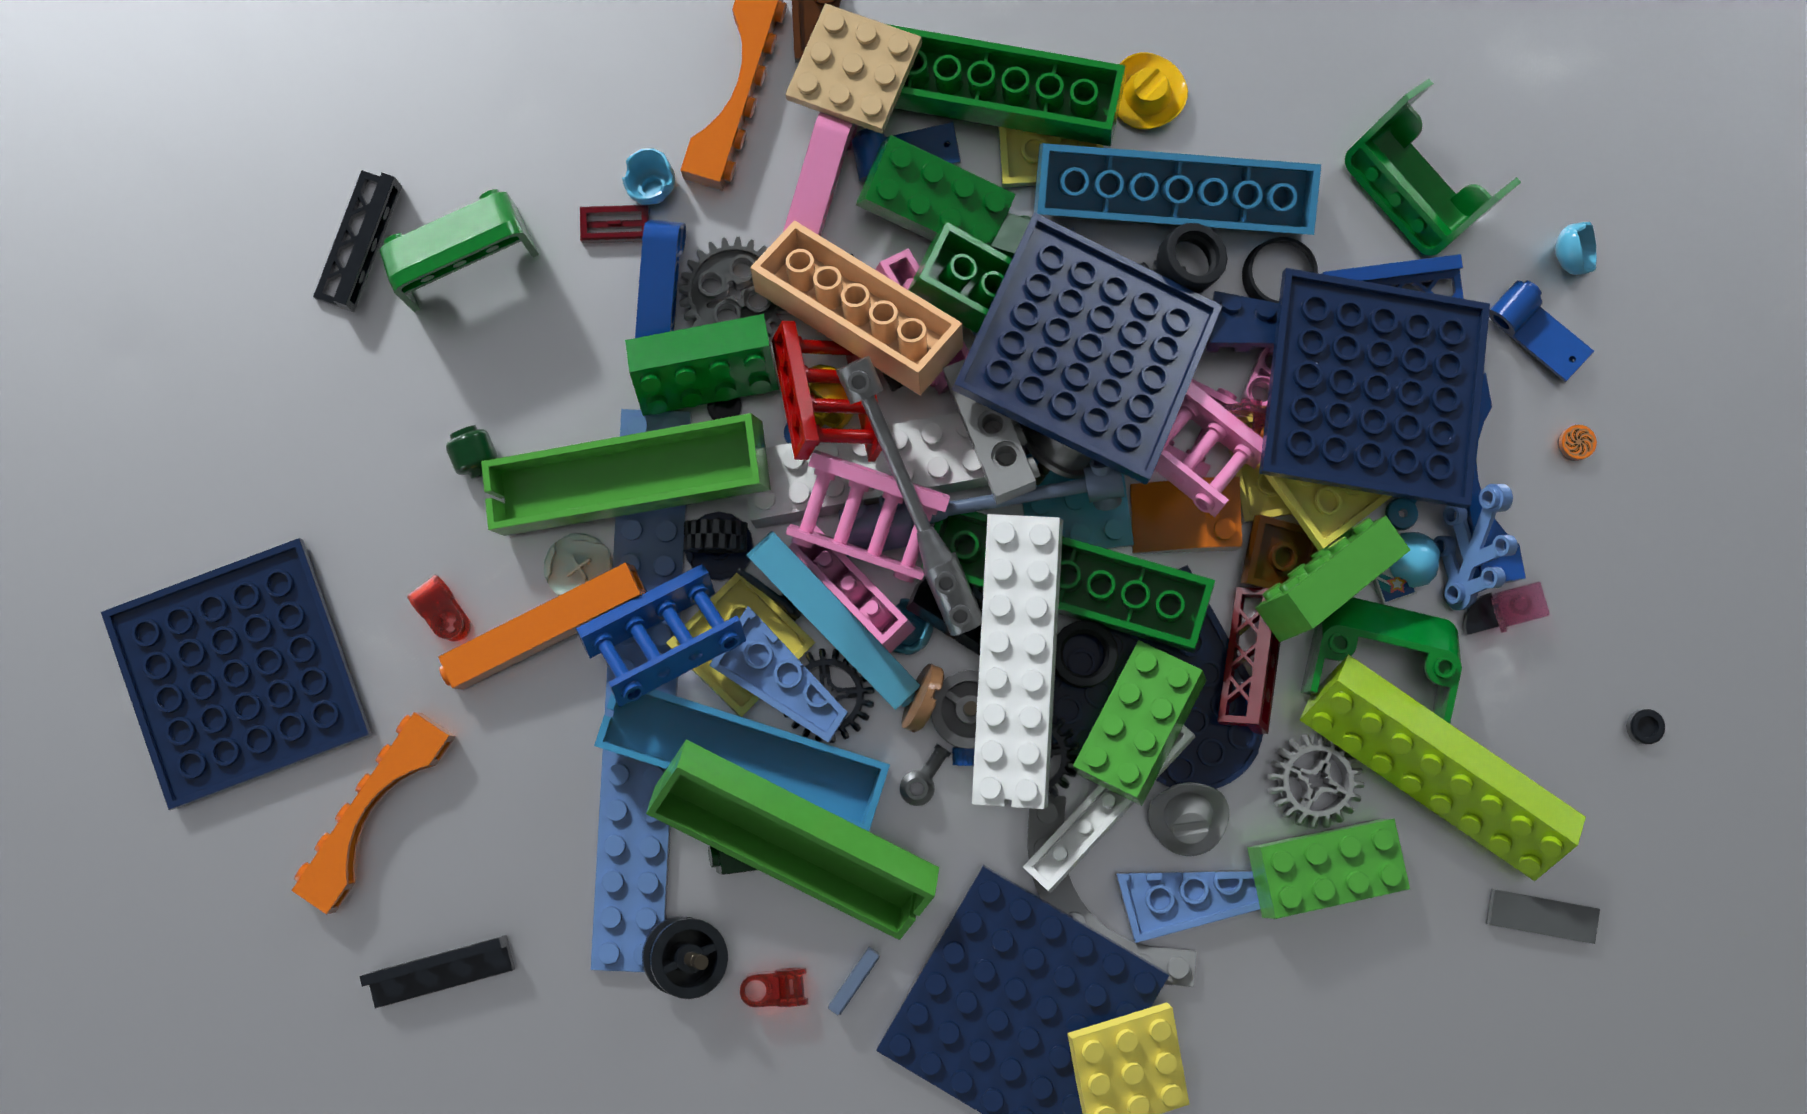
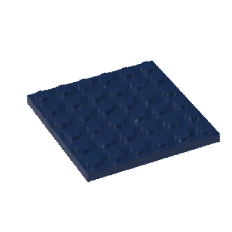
M1034 212L951 390L1146 485L1153 475L1222 305Z
M1286 268L1282 272L1259 474L1465 509L1470 507L1490 303Z
M303 539L292 540L101 612L168 810L177 809L372 735Z
M983 865L880 1041L876 1051L982 1114H1082L1067 1033L1150 1008L1167 981L1169 973Z

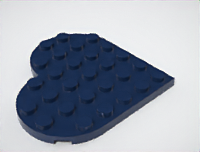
M1188 565L1178 569L1192 573ZM1210 604L1195 653L1106 628L1112 633L1118 647V661L1115 670L1107 680L1094 687L1077 688L1066 684L1055 673L1054 715L1052 723L1056 725L1058 720L1063 717L1066 722L1060 730L1063 733L1071 728L1075 731L1074 735L1067 739V742H1079L1080 747L1070 751V755H1079L1138 640L1203 670L1206 678V683L1184 723L1194 733L1195 738L1156 779L1157 782L1167 787L1179 783L1195 782L1217 789L1241 776L1251 766L1259 752L1263 734L1254 733L1248 726L1222 725L1218 722L1229 638ZM1086 633L1077 634L1071 637L1065 644L1063 650L1064 662L1072 672L1079 675H1090L1098 671L1102 666L1105 658L1104 648L1101 642L1093 635ZM1243 664L1235 669L1234 679L1239 685L1250 678ZM1234 684L1232 687V692L1236 689ZM1250 688L1245 691L1248 696ZM1242 694L1230 703L1229 715L1246 716L1248 701ZM1052 735L1051 744H1058L1057 740Z

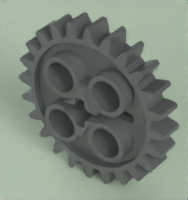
M724 237L722 238L721 248L717 249L712 242H709L708 254L698 249L696 252L699 262L687 261V266L692 273H681V279L689 283L688 285L679 286V293L688 296L679 301L680 307L690 308L684 314V319H695L696 321L692 327L721 322L717 315L723 309L733 310L737 316L736 319L764 314L768 335L772 337L773 331L770 325L779 326L782 321L777 314H787L788 312L768 299L765 307L760 309L752 307L748 300L752 295L758 293L755 292L754 286L744 289L753 283L752 274L745 278H739L733 273L734 267L742 263L751 267L767 250V247L764 245L758 251H755L754 240L752 239L746 247L741 246L740 237H736L734 246H729L728 241ZM713 278L720 282L721 288L717 292L708 293L702 288L703 282L706 279ZM734 287L736 291L742 290L739 300H736L734 296L727 297L729 295V288ZM725 298L712 308L707 307L709 302Z

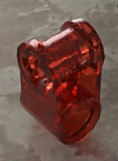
M437 574L407 595L414 609L425 619L438 637L457 642L465 639L469 634L471 622L468 616L455 600L449 587ZM449 618L456 620L453 623L455 628L453 632L446 630L450 626L447 621Z
M793 967L749 973L744 977L740 985L741 999L750 1007H793L807 1005L809 1003L808 998L804 996L803 975L807 973L805 967ZM790 979L793 980V995L790 994ZM759 980L763 982L766 986L765 995L758 999L749 997L746 993V986L750 981Z

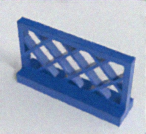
M1461 254L1321 273L1387 286H1397L1399 288L1412 284L1420 291L1433 293L1431 289L1438 280L1451 279L1453 289L1451 297L1464 299L1460 269L1463 268ZM1431 281L1427 288L1421 284L1422 282Z

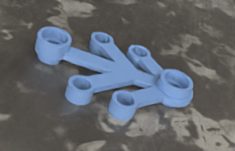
M1489 484L1481 490L1479 501L1483 508L1472 538L1467 523L1468 514L1465 508L1446 506L1443 511L1444 521L1454 527L1463 559L1461 568H1459L1455 555L1456 542L1453 537L1437 536L1434 538L1433 541L1440 551V557L1443 559L1448 577L1444 588V597L1448 606L1453 610H1466L1475 603L1479 592L1489 588H1500L1505 583L1506 575L1500 567H1486L1483 569L1481 577L1473 580L1472 578L1476 567L1502 556H1512L1517 551L1518 543L1512 535H1498L1493 540V544L1484 547L1496 513L1507 511L1512 505L1513 494L1510 487L1506 484Z

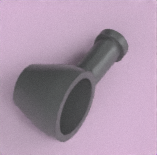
M939 744L935 745V750L921 771H911L901 780L900 794L904 801L910 805H924L934 795L935 786L932 778L946 757L949 758L951 752ZM920 782L923 784L924 791L921 795L917 796L911 793L910 786L912 783Z

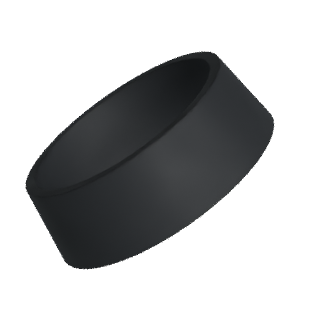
M1290 237L1272 238L1261 243L1249 253L1242 269V282L1249 298L1279 303V301L1267 297L1258 289L1252 273L1256 255L1268 244L1287 243L1297 247L1308 257L1313 273H1318L1317 262L1312 251L1302 242Z

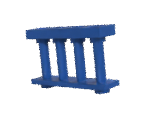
M703 564L576 628L589 658L601 653L616 678L609 681L608 684L618 707L638 700L642 695L746 642L738 616L736 615L724 621L709 597L714 595L715 591L709 572ZM697 604L712 628L693 638L678 613ZM665 620L680 645L661 654L646 630ZM634 637L648 662L629 671L614 646Z

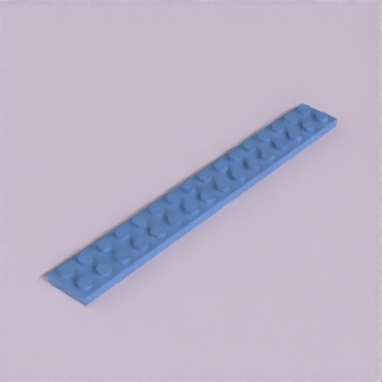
M621 409L620 436L691 424L692 414L691 412L666 411L661 414L643 416L641 410ZM687 505L615 517L613 568L625 562L635 566L646 592L683 574L685 556L684 522L687 517ZM665 620L646 630L661 654L671 650L666 645V642L674 634ZM634 637L614 646L629 671L648 662ZM607 664L605 715L613 717L614 711L607 709L612 693L608 682L616 677ZM678 677L655 690L677 696ZM605 749L602 752L591 970L645 972L642 964V951L646 938L655 926L666 920L670 826L646 814L655 785L666 769Z

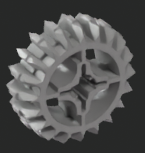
M1319 733L1315 734L1313 744L1308 734L1301 735L1302 746L1295 739L1289 740L1288 745L1292 752L1290 753L1284 748H1279L1277 752L1284 761L1272 760L1270 763L1272 767L1279 769V773H1272L1267 776L1268 780H1278L1277 787L1268 789L1269 794L1280 793L1282 796L1275 800V807H1282L1287 804L1288 807L1284 810L1283 816L1290 818L1296 812L1295 824L1299 826L1308 817V826L1311 829H1316L1319 818L1324 828L1331 827L1330 816L1337 823L1343 822L1344 818L1340 810L1342 809L1344 812L1352 814L1354 808L1348 803L1349 799L1355 802L1361 801V796L1353 793V789L1364 788V782L1354 781V775L1363 773L1362 768H1351V764L1356 762L1357 759L1351 755L1345 758L1346 752L1339 747L1335 749L1336 745L1328 739L1324 745V737ZM1311 751L1321 752L1319 759L1315 760L1313 766L1308 770L1293 766L1302 755ZM1331 758L1340 769L1342 786L1330 776ZM1320 773L1321 777L1318 779H1323V784L1330 787L1321 786L1312 789L1310 785L1313 783H1309V778L1302 775H1317ZM1289 776L1299 781L1302 786V794L1300 796L1302 801L1300 804L1291 793ZM1326 792L1338 796L1330 806L1317 811L1310 810L1313 802H1316L1322 793Z

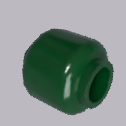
M472 425L450 434L451 440L446 445V451L455 472L459 475L470 474L471 479L483 476L481 461L497 458V453L489 433L484 429H477L476 425Z

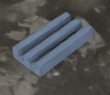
M870 946L867 948L830 1002L829 1010L836 1015H841L879 960V952Z

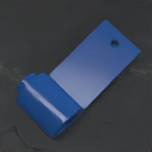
M953 122L893 135L951 164L961 163ZM866 128L858 131L857 137L852 139L858 178L862 183H865L881 143L888 138L884 133L881 134Z
M1517 280L1490 308L1489 317L1502 331L1566 383L1594 353V350L1541 307L1542 299L1540 296L1542 292L1537 285L1528 280L1525 282Z

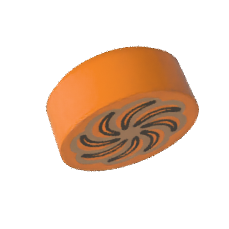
M1584 425L1569 427L1562 432L1559 438L1561 453L1573 461L1589 457L1595 451L1597 445L1594 432Z

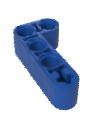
M659 220L645 222L642 237L635 338L674 331L680 255L684 252L686 240L685 223Z

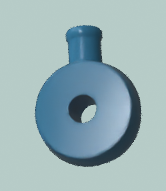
M1396 498L1387 505L1385 515L1395 529L1407 530L1414 526L1418 519V509L1415 505L1418 500ZM1399 511L1404 512V517L1399 515Z

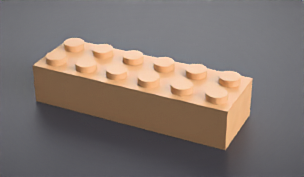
M795 220L750 267L755 292L858 357L870 356L874 367L920 396L943 371V367H946L963 348V328L960 321Z

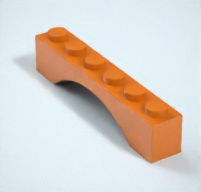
M735 0L732 11L742 41V64L738 82L730 100L721 113L705 129L690 138L680 169L683 179L723 191L726 181H732L736 169V162L732 160L736 149H742L746 138V130H743L746 117L752 118L756 107L757 99L753 98L756 86H762L766 76L767 67L763 66L766 54L772 55L776 45L777 35L773 34L776 23H782L785 17L787 3L783 2V0Z
M414 712L412 716L406 715L396 729L399 735L393 744L385 745L375 760L379 764L371 775L367 773L360 780L355 789L358 794L351 805L346 803L335 817V821L338 823L331 834L326 832L320 838L314 848L317 854L310 864L305 862L294 877L297 883L291 891L326 915L337 911L356 883L355 858L357 844L362 828L372 809L401 780L420 770L436 766L456 737L423 713Z

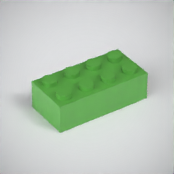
M1386 515L1375 521H1372L1370 517L1364 519L1337 538V541L1331 546L1328 545L1324 549L1312 554L1313 560L1305 565L1303 563L1287 574L1289 579L1284 583H1277L1262 594L1265 600L1255 609L1279 642L1314 629L1410 551V548Z
M1138 640L1073 764L1077 773L1142 806L1206 683L1203 670Z
M1377 819L1247 847L1262 918L1278 919L1410 889L1395 819Z

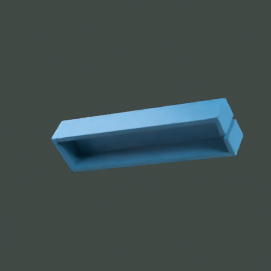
M654 689L642 695L638 700L629 702L621 707H618L611 693L607 709L614 711L613 717L604 715L594 744L595 747L667 769L687 739L867 831L870 830L890 764Z

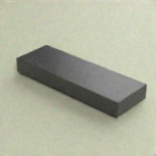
M1492 889L1487 924L1595 944L1600 909Z

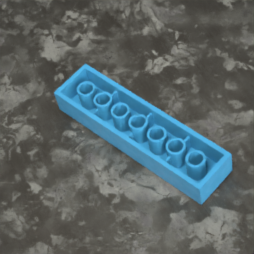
M1042 143L1039 144L1034 212L1040 215L1174 225L1199 223L1214 228L1314 235L1321 164Z

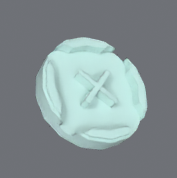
M571 533L559 539L549 548L544 559V576L549 587L558 596L613 569V558L609 549L598 538L586 533Z

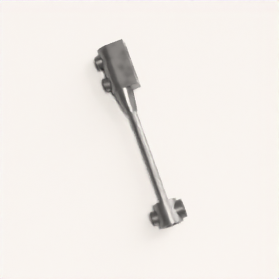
M870 356L837 369V375L850 404L862 402L917 529L916 534L923 563L922 570L950 635H959L982 624V613L956 552H950L937 531L930 525L874 396L884 389Z

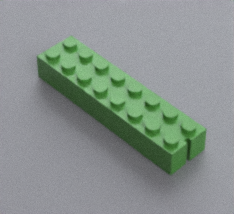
M752 413L481 461L484 492L497 498L505 499V503L494 498L485 499L488 530L503 536L771 490L763 422Z
M687 739L655 785L646 812L647 815L898 940L904 936L915 922L916 915L920 916L935 897L940 867Z

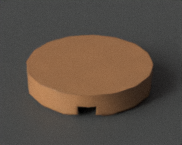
M927 664L917 677L916 681L921 686L915 691L913 701L903 711L902 728L914 733L922 729L929 720L936 706V699H934L935 691H940L943 686L944 671L933 664Z

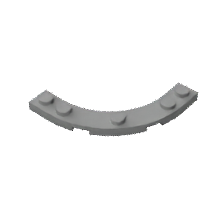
M1048 795V806L1045 809L1029 808L1027 831L1029 860L1064 823L1066 797L1057 796L1054 798ZM1069 874L1051 893L1033 877L1036 890L1041 899L1169 973V977L1165 982L1166 985L1194 987L1195 950L1135 943L1107 928L1087 909L1073 887Z

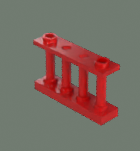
M781 321L772 339V346L794 459L808 460L815 447L820 443L865 444L868 462H875L882 449L862 402L850 404L848 399L814 398L809 392L808 383L841 384L836 370L809 369L807 365H804L802 353L846 355L847 364L861 358L834 341L802 339L801 336H798L795 321ZM814 412L858 414L861 429L820 428L816 424Z

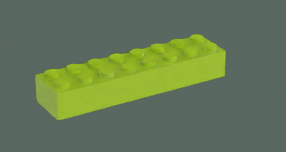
M1349 654L1319 685L1318 692L1310 695L1301 715V722L1533 881H1536L1578 846L1586 819L1583 814Z

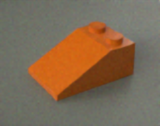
M1240 476L1234 477L1221 492L1229 501L1216 517L1198 509L1191 498L1169 481L1148 482L1146 485L1143 483L1130 484L1131 527L1134 541L1132 553L1236 551L1241 548ZM1203 477L1202 479L1210 484L1215 477Z

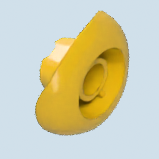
M1140 52L1128 56L1120 63V65H1126L1125 84L1118 117L1124 123L1137 129H1152L1169 123L1180 114L1187 101L1188 88L1182 73L1172 62L1153 53Z

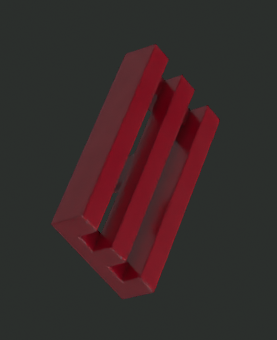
M649 205L580 207V241L582 243L641 242L645 222L649 221ZM641 215L642 220L588 221L587 216ZM642 228V231L588 233V230Z

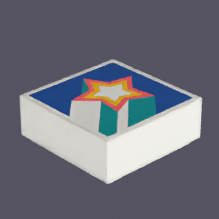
M1389 568L1373 580L1381 604H1387L1417 593L1416 588L1409 587L1405 579L1393 577Z

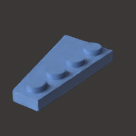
M747 606L739 618L746 642L738 645L731 651L713 658L709 666L830 743L848 715V712L758 615Z
M1252 871L1115 873L1135 943L1260 910Z

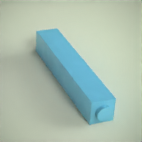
M770 531L746 554L895 710L900 705L906 707L913 701L915 691L921 685L773 531Z

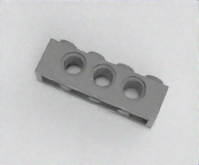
M964 359L943 367L944 377L996 505L1036 490L1035 478L1040 477V473L1033 456L1026 458L1022 446L1026 445L1027 442L1019 424L1013 426L1010 418L951 390L965 361ZM989 421H998L1003 425L1002 429L996 434L985 432L983 427ZM1002 453H1011L1016 457V461L1010 466H1001L996 460Z

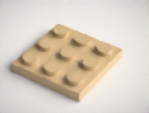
M825 3L786 91V99L883 134L921 47L922 38L913 33Z

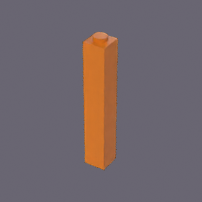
M625 562L438 656L442 664L439 667L442 679L448 686L451 685L454 689L464 690L578 633L576 628L646 593L635 566Z

